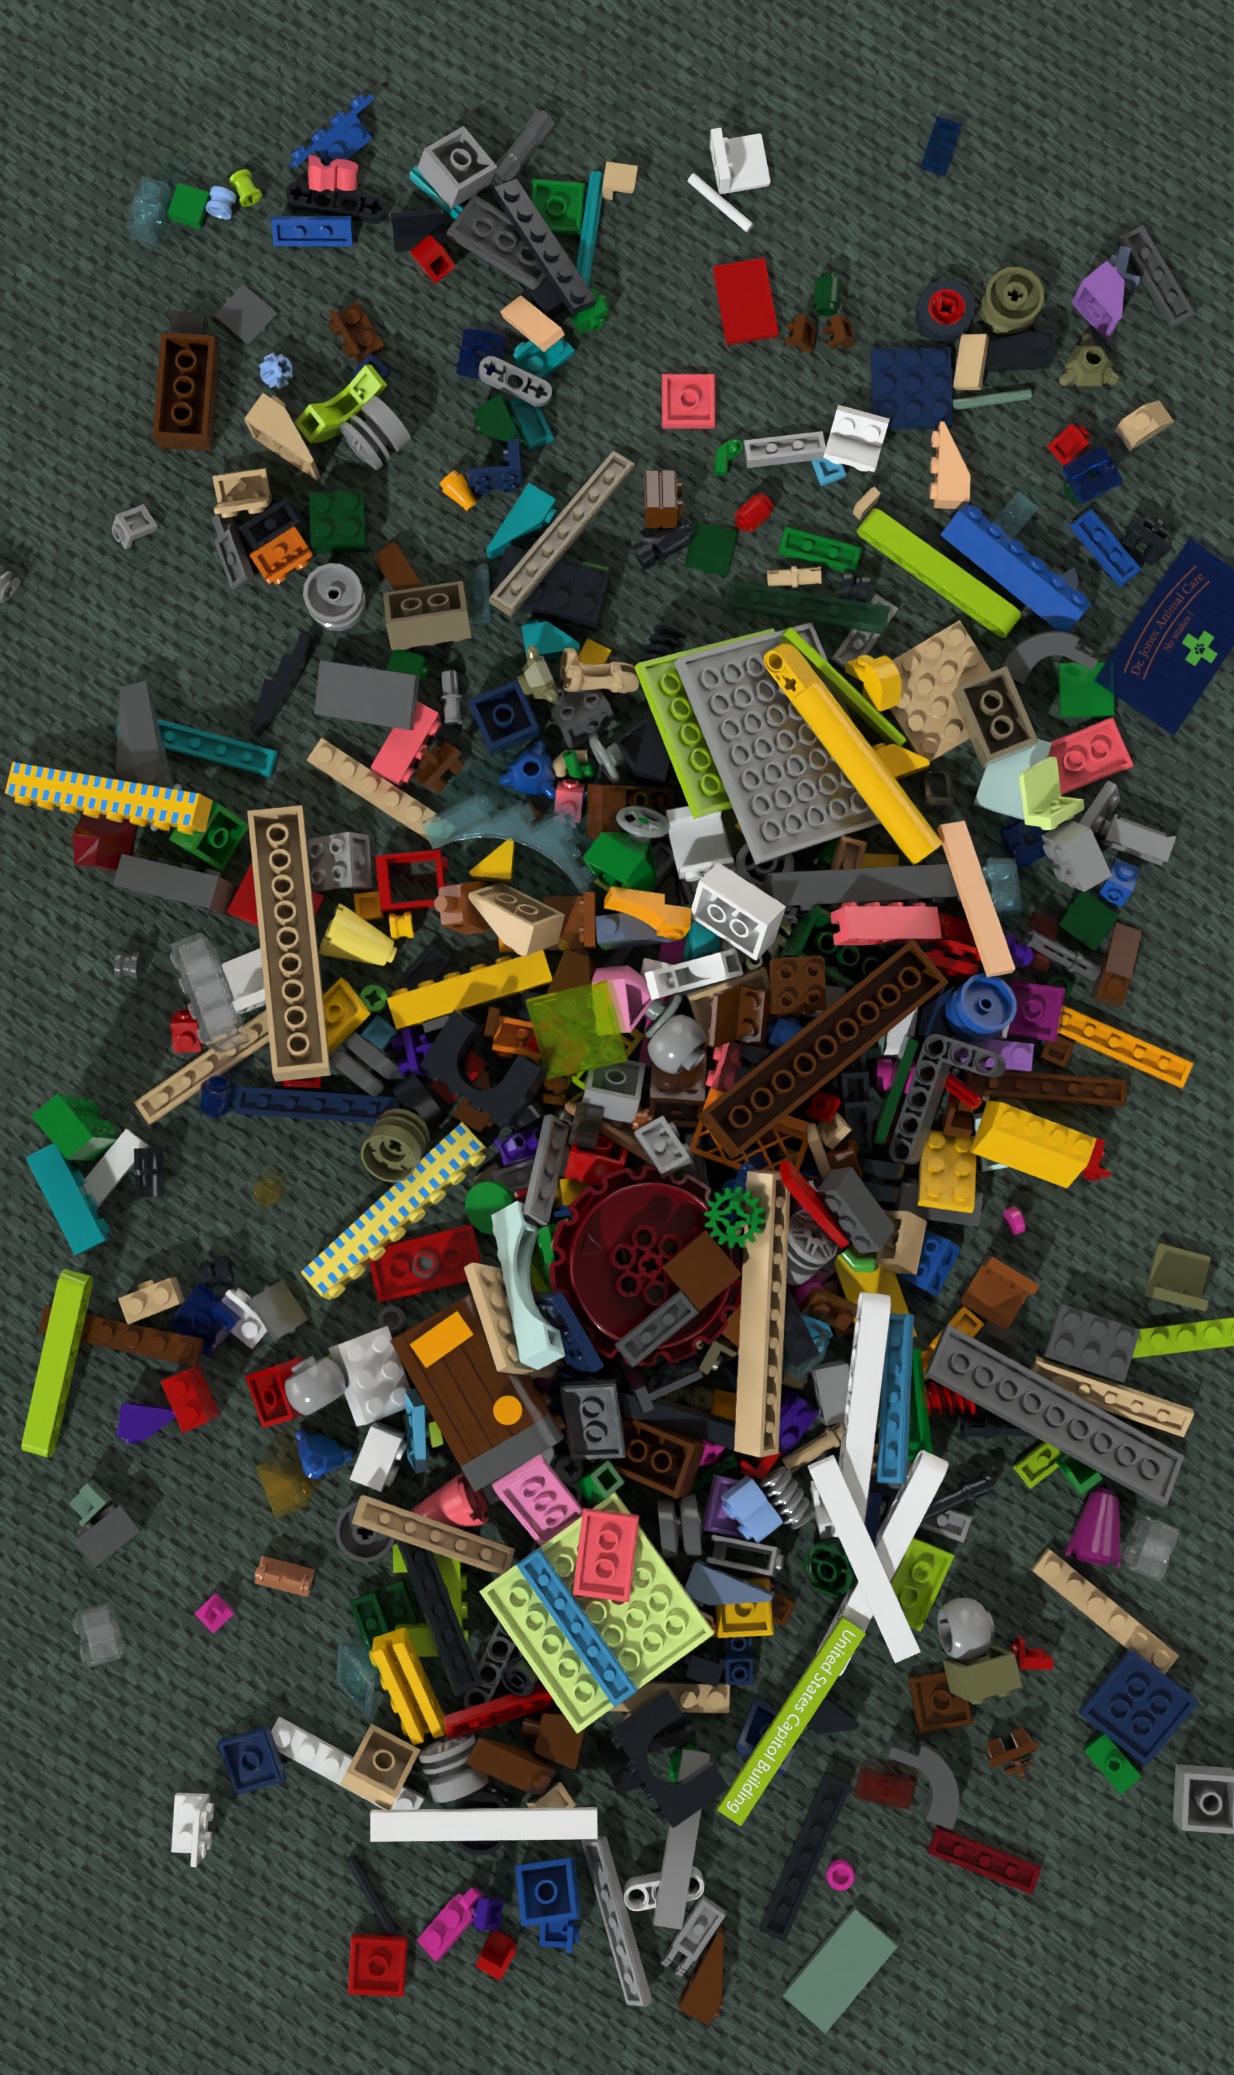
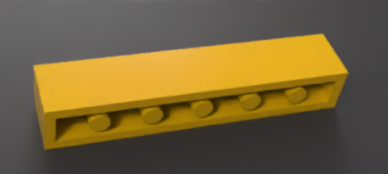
M540 950L528 956L514 959L511 956H505L496 959V964L486 967L485 964H479L469 968L470 973L460 975L459 972H454L443 976L444 981L438 983L428 980L419 983L418 989L408 992L407 988L392 992L393 997L387 998L396 1030L399 1032L401 1028L419 1026L424 1021L446 1014L450 1016L453 1010H470L551 984L553 979L544 951Z

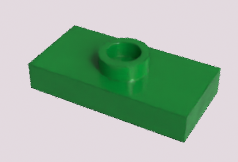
M1103 1732L1083 1748L1085 1753L1120 1795L1141 1778V1775Z

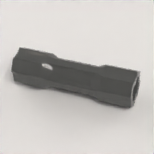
M537 110L511 148L500 157L495 164L497 169L493 177L497 183L503 184L516 179L521 172V168L537 147L548 138L556 127L549 114L543 110Z

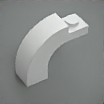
M737 948L645 973L647 987L652 1000L744 975Z

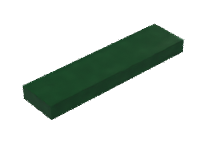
M904 1035L873 1127L874 1143L880 1145L885 1143L918 1046V1041L914 1036Z

